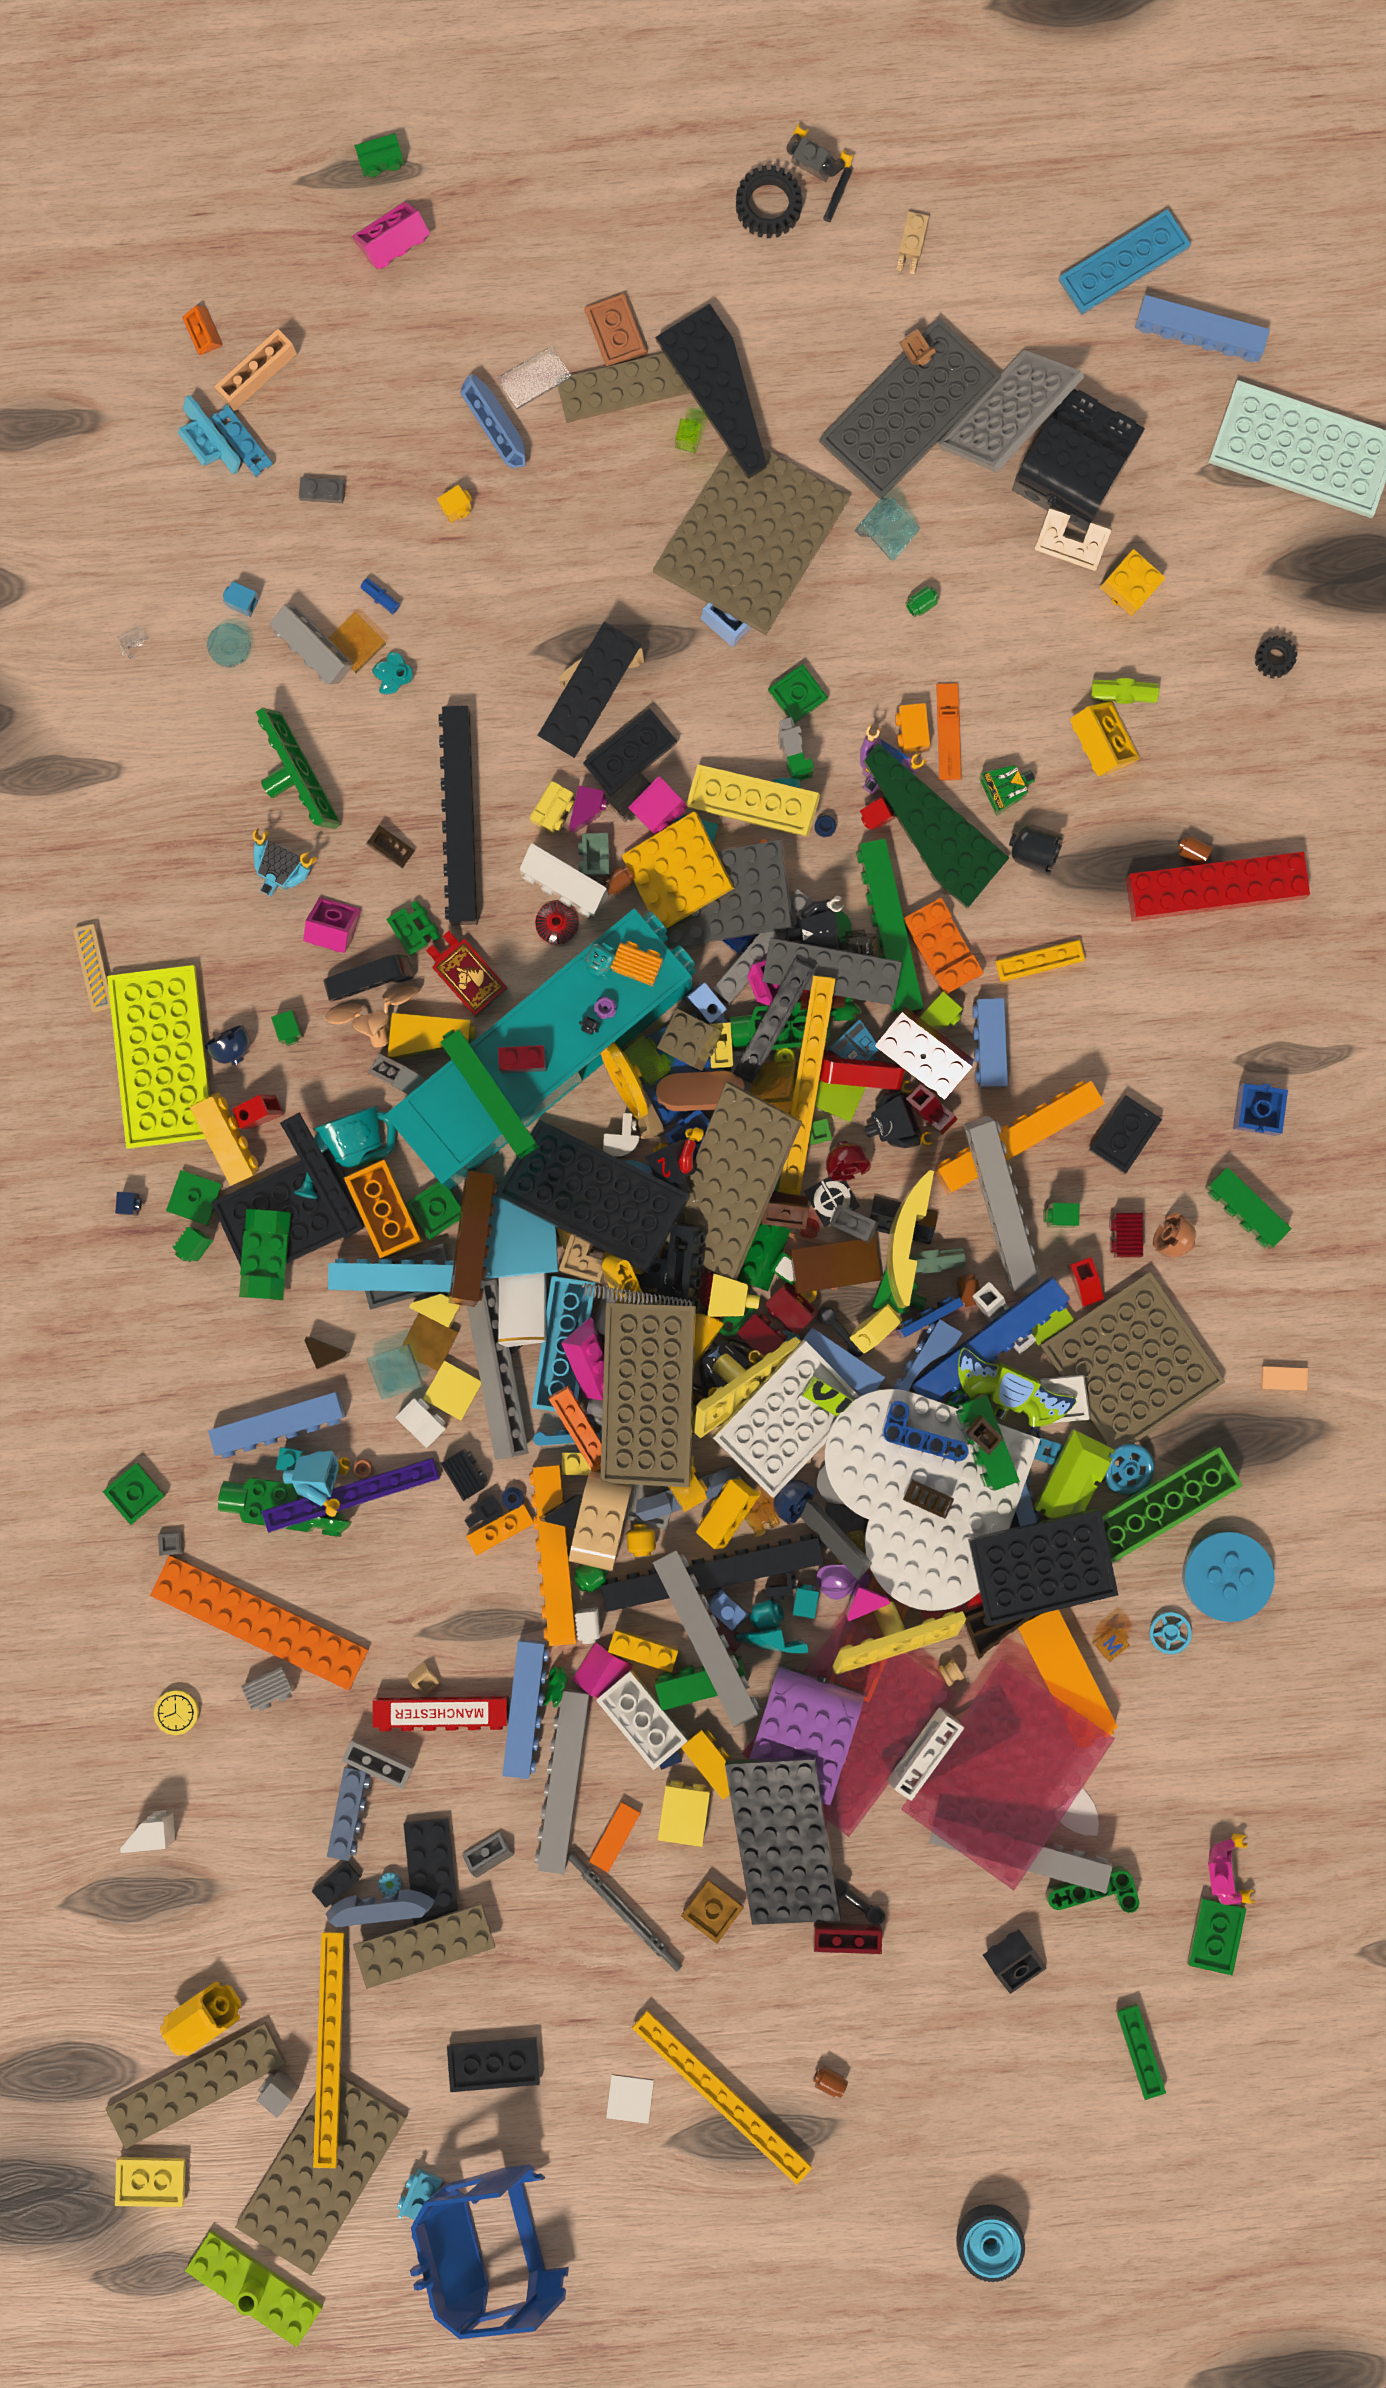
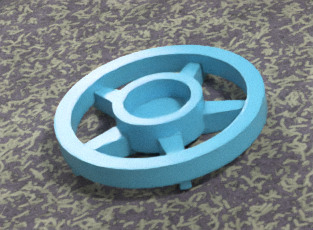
M1165 1612L1158 1615L1152 1621L1149 1636L1156 1649L1165 1654H1176L1188 1646L1192 1631L1189 1622L1182 1615L1175 1612ZM1176 1616L1181 1620L1173 1625L1168 1624L1165 1617ZM1162 1619L1164 1626L1161 1631L1153 1633L1156 1623ZM1183 1622L1187 1627L1186 1640L1180 1636L1178 1629ZM1162 1636L1166 1640L1165 1649L1157 1645L1154 1637ZM1177 1640L1184 1642L1178 1649L1169 1650L1171 1642Z

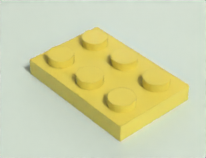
M118 2157L116 2160L115 2206L183 2207L185 2199L186 2158Z

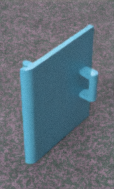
M496 1194L492 1196L491 1203L494 1204V1212L492 1217L489 1216L488 1223L492 1225L490 1237L486 1239L489 1253L487 1259L484 1258L483 1266L486 1267L485 1279L558 1272L556 1226L497 1197Z

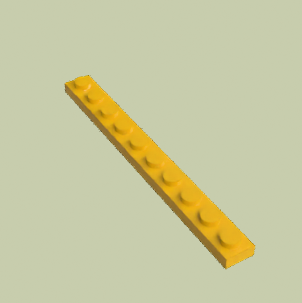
M813 975L791 1115L803 1122L781 1172L778 1192L800 1195L835 985V978Z
M345 1932L321 1933L313 2168H336L338 2163Z
M648 2009L634 2023L632 2029L784 2174L798 2185L812 2169V2165Z

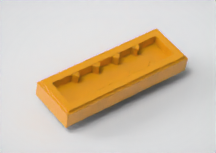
M523 1504L519 1508L467 1535L466 1538L477 1556L534 1524V1521L525 1504Z

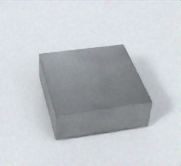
M182 1531L158 1533L159 1556L183 1554Z

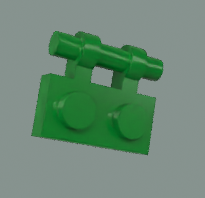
M418 900L411 904L414 910L411 914H408L406 909L403 908L386 919L410 957L428 946L424 939L426 936L430 935L433 941L441 938L437 931V925L431 922L427 915L428 911L424 906H421ZM417 919H420L425 927L420 931L414 923Z

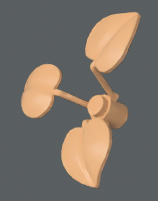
M400 985L388 989L382 995L385 1001L384 1012L378 1011L368 1015H361L358 1013L362 1010L359 1004L345 1003L330 1010L324 1019L332 1024H344L356 1017L352 1021V1026L357 1031L370 1036L373 1047H383L389 1043L386 1029L389 1028L388 1006L390 1004L399 1005L408 1001L420 991V988Z

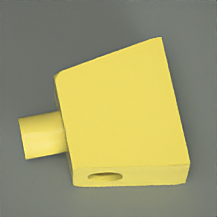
M714 1274L708 1317L744 1316L745 1307L758 1309L760 1296L747 1294V1284Z

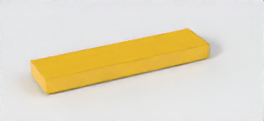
M1080 940L997 960L995 961L999 981L1002 983L1085 961Z

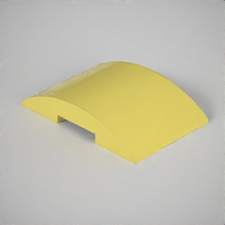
M931 1170L912 1187L902 1201L893 1220L888 1238L887 1273L890 1288L898 1308H905L910 1304L917 1261L910 1260L909 1254L915 1222L923 1219L927 1213L934 1171Z

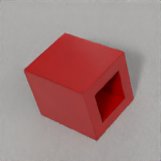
M884 797L879 798L860 810L862 823L870 830H877L896 818L895 812Z

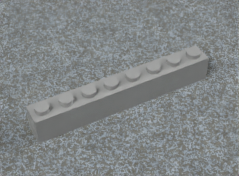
M989 1116L965 1123L963 1126L1008 1286L1016 1292L1039 1284L1038 1275H1040L1037 1264L1033 1262L1034 1249L1027 1240L1029 1231L1027 1225L1022 1222L1021 1215H1023V1209L1016 1200L1015 1195H1018L1015 1183L1011 1182L1010 1175L1012 1174V1169L1009 1162L1005 1160L1004 1154H1007L1003 1141L1000 1142L998 1134L1001 1133L999 1123Z
M497 1279L482 1281L480 1288H484L482 1301H479L475 1307L467 1306L492 1446L495 1460L529 1454L510 1350L509 1347L498 1343L499 1290Z
M676 1550L653 1562L733 1727L735 1728L758 1716L756 1710L760 1709L754 1696L749 1697L746 1689L750 1687L744 1675L739 1677L736 1671L739 1665L734 1655L729 1657L726 1651L729 1645L724 1635L719 1636L715 1629L719 1627L714 1614L709 1616L706 1610L709 1604L704 1594L699 1596L696 1590L699 1584L694 1574L689 1576L686 1570L689 1564L684 1554L679 1556Z
M564 1688L562 1700L557 1706L560 1707L559 1716L554 1717L553 1729H557L556 1738L551 1739L550 1751L554 1752L553 1761L549 1760L547 1774H551L550 1783H545L544 1796L548 1798L547 1805H542L541 1819L545 1820L544 1827H539L537 1841H541V1848L536 1850L534 1863L538 1864L537 1871L557 1874L565 1873L589 1703V1694L586 1691Z
M944 1811L941 1814L936 1813L929 1841L931 1844L1103 1893L1107 1892L1112 1871V1863L1108 1862L1109 1858L1101 1855H1095V1858L1086 1855L1087 1852L1080 1849H1073L1072 1852L1065 1850L1064 1846L1058 1843L1044 1844L1042 1839L1029 1836V1839L1020 1837V1833L1007 1830V1833L998 1831L997 1826L985 1824V1827L980 1826L973 1819L963 1818V1820L954 1818V1814Z

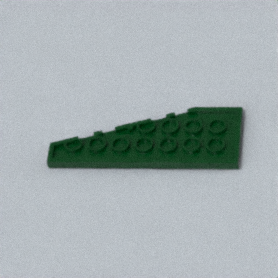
M877 744L863 760L875 783L880 787L887 803L890 804L895 812L896 818L920 854L921 860L929 869L933 880L965 908H969L1007 862L1009 857L880 744Z

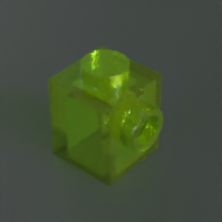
M692 418L680 419L675 437V448L696 454L702 434V424Z

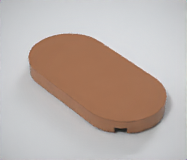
M727 1071L676 1073L660 1080L656 1088L658 1102L672 1111L716 1109L727 1082H731L744 1089V1082L739 1076Z

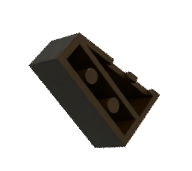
M982 1606L964 1613L966 1618L964 1627L978 1660L1032 1616L987 1626Z

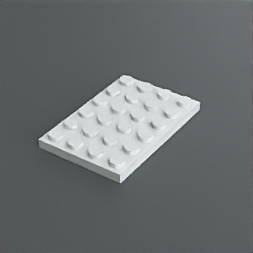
M805 1340L801 1341L711 1436L772 1498L826 1443L829 1430L836 1419L835 1415L802 1396L811 1378L814 1376L853 1401L860 1397Z

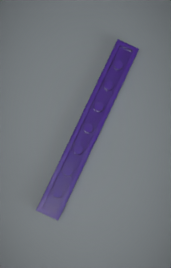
M430 1458L334 1488L331 1497H327V1500L337 1499L339 1501V1509H336L338 1512L439 1480L440 1477L434 1459ZM307 1498L261 1511L268 1533L327 1515L325 1511L326 1506H320Z

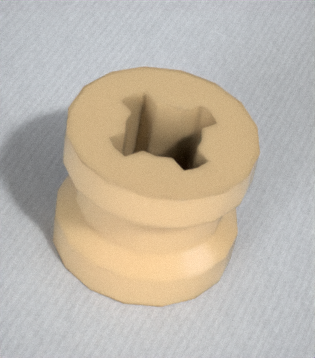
M954 1659L949 1660L947 1665L938 1667L949 1687L953 1685L954 1681L964 1679Z

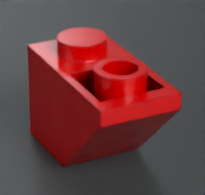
M1092 1257L1067 1265L1082 1307L1104 1299L1100 1279Z

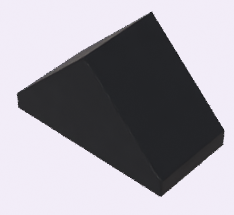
M574 1494L539 1517L540 1521L575 1529L583 1498L582 1495Z

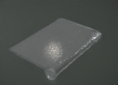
M552 345L504 374L496 376L498 383L516 409L572 378V375L562 363Z

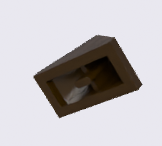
M306 1336L304 1340L316 1369H322L349 1357L350 1352L312 1337Z
M976 1415L962 1431L964 1435L988 1455L1003 1440V1437L981 1415Z

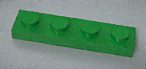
M1134 2004L1116 2010L1144 2100L1166 2094L1139 2006Z

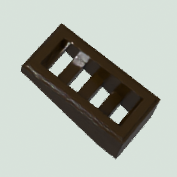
M380 825L366 843L367 846L402 869L415 851ZM381 834L384 838L377 845L375 842ZM388 839L391 840L390 845L384 850L382 847ZM397 844L399 846L398 849L391 855L390 851ZM402 849L406 850L401 860H398L397 857Z
M911 1479L903 1500L946 1519L954 1498ZM916 1487H919L920 1490L916 1499H911ZM926 1490L928 1491V1494L924 1503L922 1504L920 1503V1500L924 1494V1491ZM933 1494H935L937 1497L932 1508L928 1507ZM943 1498L945 1499V1502L943 1504L941 1511L939 1512L937 1511V1508L941 1502V1499Z

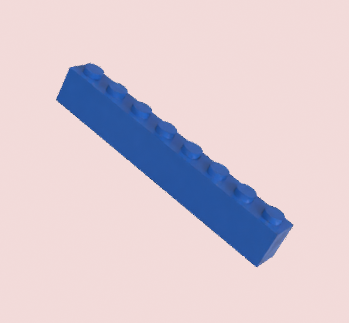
M1052 1275L913 1381L912 1387L919 1395L941 1402L945 1398L944 1394L950 1390L954 1392L962 1386L958 1376V1358L961 1348L965 1347L981 1360L993 1363L998 1358L997 1354L1003 1350L1007 1352L1015 1346L1014 1342L1020 1337L1024 1339L1033 1332L1032 1328L1038 1323L1040 1325L1045 1324L1050 1320V1314L1056 1310L1060 1312L1069 1305L1070 1296Z

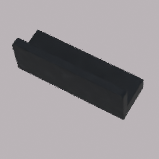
M874 1196L869 1219L879 1223L875 1231L890 1234L893 1220L902 1202ZM927 1209L926 1216L920 1221L915 1222L912 1240L931 1244L936 1229L937 1211Z

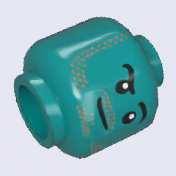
M603 942L602 945L594 944L585 958L586 969L599 977L609 975L612 971V962L615 960V948L606 942Z

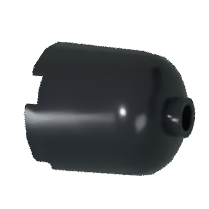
M1025 825L1019 830L1018 834L1013 833L1010 839L1009 846L1012 847V858L1019 865L1049 876L1051 870H1048L1051 864L1055 865L1062 847L1058 842L1064 839V834L1035 825Z

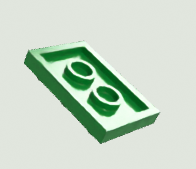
M1201 1897L1187 1964L1192 1967L1233 1976L1247 1909L1234 1904L1224 1905L1219 1901Z

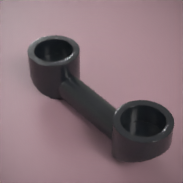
M830 1307L820 1309L818 1313L819 1321L823 1324H829L848 1344V1352L855 1357L862 1356V1351L849 1338L851 1336L850 1333L836 1319L834 1309Z
M841 1879L836 1880L838 1898H845L863 1911L871 1924L880 1925L883 1923L885 1913L882 1908L876 1905H868L849 1891L845 1881Z

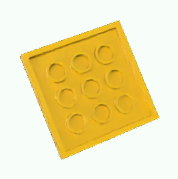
M697 812L690 813L621 855L626 866L635 876L633 880L648 911L653 912L666 929L735 889Z

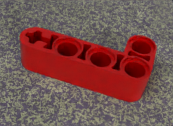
M824 1050L819 1079L829 1084L899 1090L902 1087L905 1069L897 1063L840 1058L837 1054Z

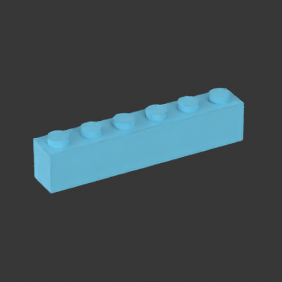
M335 1259V1263H329L328 1290L450 1292L454 1261H445V1265H436V1261L423 1260V1264H414V1260H401V1264H392V1260H379V1264H370L369 1259H357V1263H348V1259Z

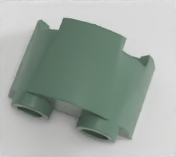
M608 833L582 834V842H578V854L583 855L582 862H578L579 872L586 876L609 875Z

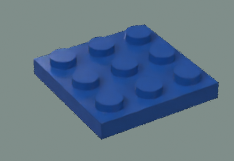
M947 1297L937 1303V1308L930 1307L919 1312V1318L915 1320L914 1318H909L899 1324L900 1328L896 1330L899 1338H905L962 1307L964 1304L960 1297Z

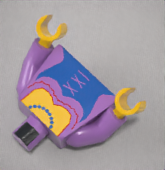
M870 724L866 731L868 736L865 737L860 749V765L863 768L862 774L868 777L863 788L867 792L874 794L878 784L875 783L863 760L877 744H880L914 775L918 771V767L926 764L927 760L924 759L921 763H918L917 756L920 753L914 755L912 759L878 737L881 732L880 727L877 733H872L870 730L872 724Z

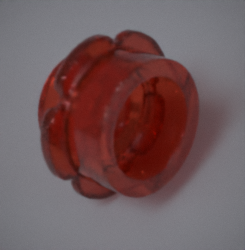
M807 1218L806 1230L800 1229L801 1236L809 1239L817 1237V1233L820 1230L819 1223L815 1219Z

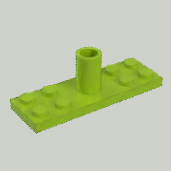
M212 2229L185 2270L189 2275L235 2305L236 2310L241 2315H250L295 2347L299 2345L323 2307L318 2301Z

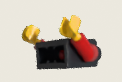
M697 1127L686 1131L688 1140L683 1139L670 1145L660 1143L659 1146L653 1149L652 1154L645 1156L654 1177L668 1184H673L674 1187L684 1192L690 1190L685 1178L695 1174L693 1152L696 1143L694 1141H700L703 1137V1130Z

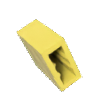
M671 1780V1783L666 1782L658 1835L659 1841L702 1847L710 1789H707L706 1785L693 1783V1786L684 1785L683 1781Z

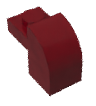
M922 1084L906 1098L912 1109L929 1126L935 1128L942 1135L958 1120Z

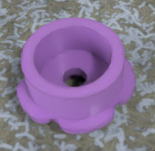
M608 997L600 998L594 1005V1011L597 1012V1016L601 1019L612 1018L616 1013V1003L614 1000L608 999Z

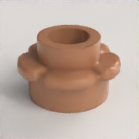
M367 1458L363 1460L358 1459L354 1462L352 1472L355 1477L363 1480L373 1475L374 1466H372V1462Z

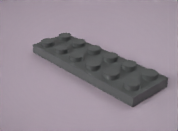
M770 937L762 982L781 985L795 958H798L815 967L813 975L835 978L833 995L893 1006L902 961ZM813 975L804 990L811 991Z

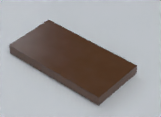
M872 1237L870 1243L856 1239L790 1249L795 1293L881 1281L875 1237Z

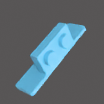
M191 395L186 396L183 410L192 422L180 427L178 434L203 466L221 459L232 474L237 473L241 462L238 454L231 449L225 437L215 428L212 420L201 410L199 403Z

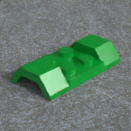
M256 1209L246 1210L239 1297L284 1301L291 1213Z

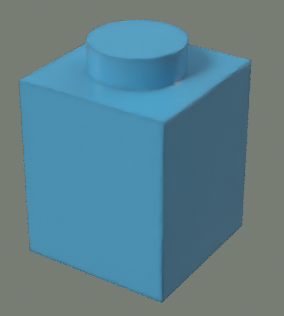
M233 581L230 587L227 586L223 593V601L227 607L249 617L252 616L260 599L256 591Z

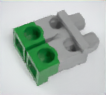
M792 717L780 720L778 745L780 749L783 748V756L790 778L800 781L812 778L814 765L811 758L805 760L802 751L800 726H794Z

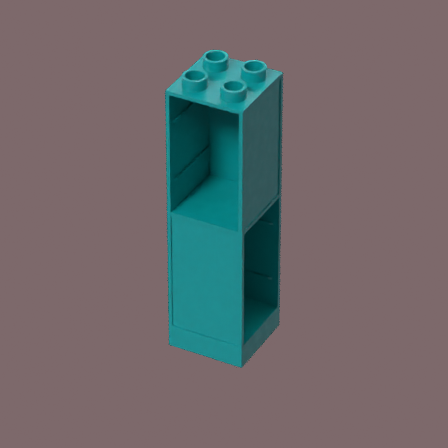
M635 908L470 1044L526 1128L604 1063L600 1053L613 1042L622 1049L693 990L692 975L696 973L693 968L696 964L680 945L672 951L668 949L664 944L668 940L665 934L667 930L653 912L649 911L645 916L641 917ZM629 941L639 945V950L644 952L650 949L660 953L663 964L652 987L613 971L609 975L599 977L586 969L585 958L594 944L602 945L603 942H606L615 948L614 953H616L620 942L626 944ZM608 997V999L615 1001L616 1013L612 1018L601 1019L597 1016V1012L594 1011V1005L600 998ZM584 1016L597 1020L601 1023L598 1028L599 1032H594L593 1035L583 1032L579 1021L582 1022ZM544 1045L546 1049L547 1071L501 1074L499 1071L498 1048ZM452 1060L385 1114L386 1118L440 1183L450 1190L454 1189L465 1179L468 1171L478 1169L508 1144Z

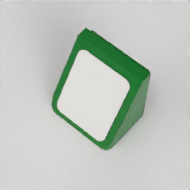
M781 1252L769 1270L787 1283L793 1284L791 1257Z

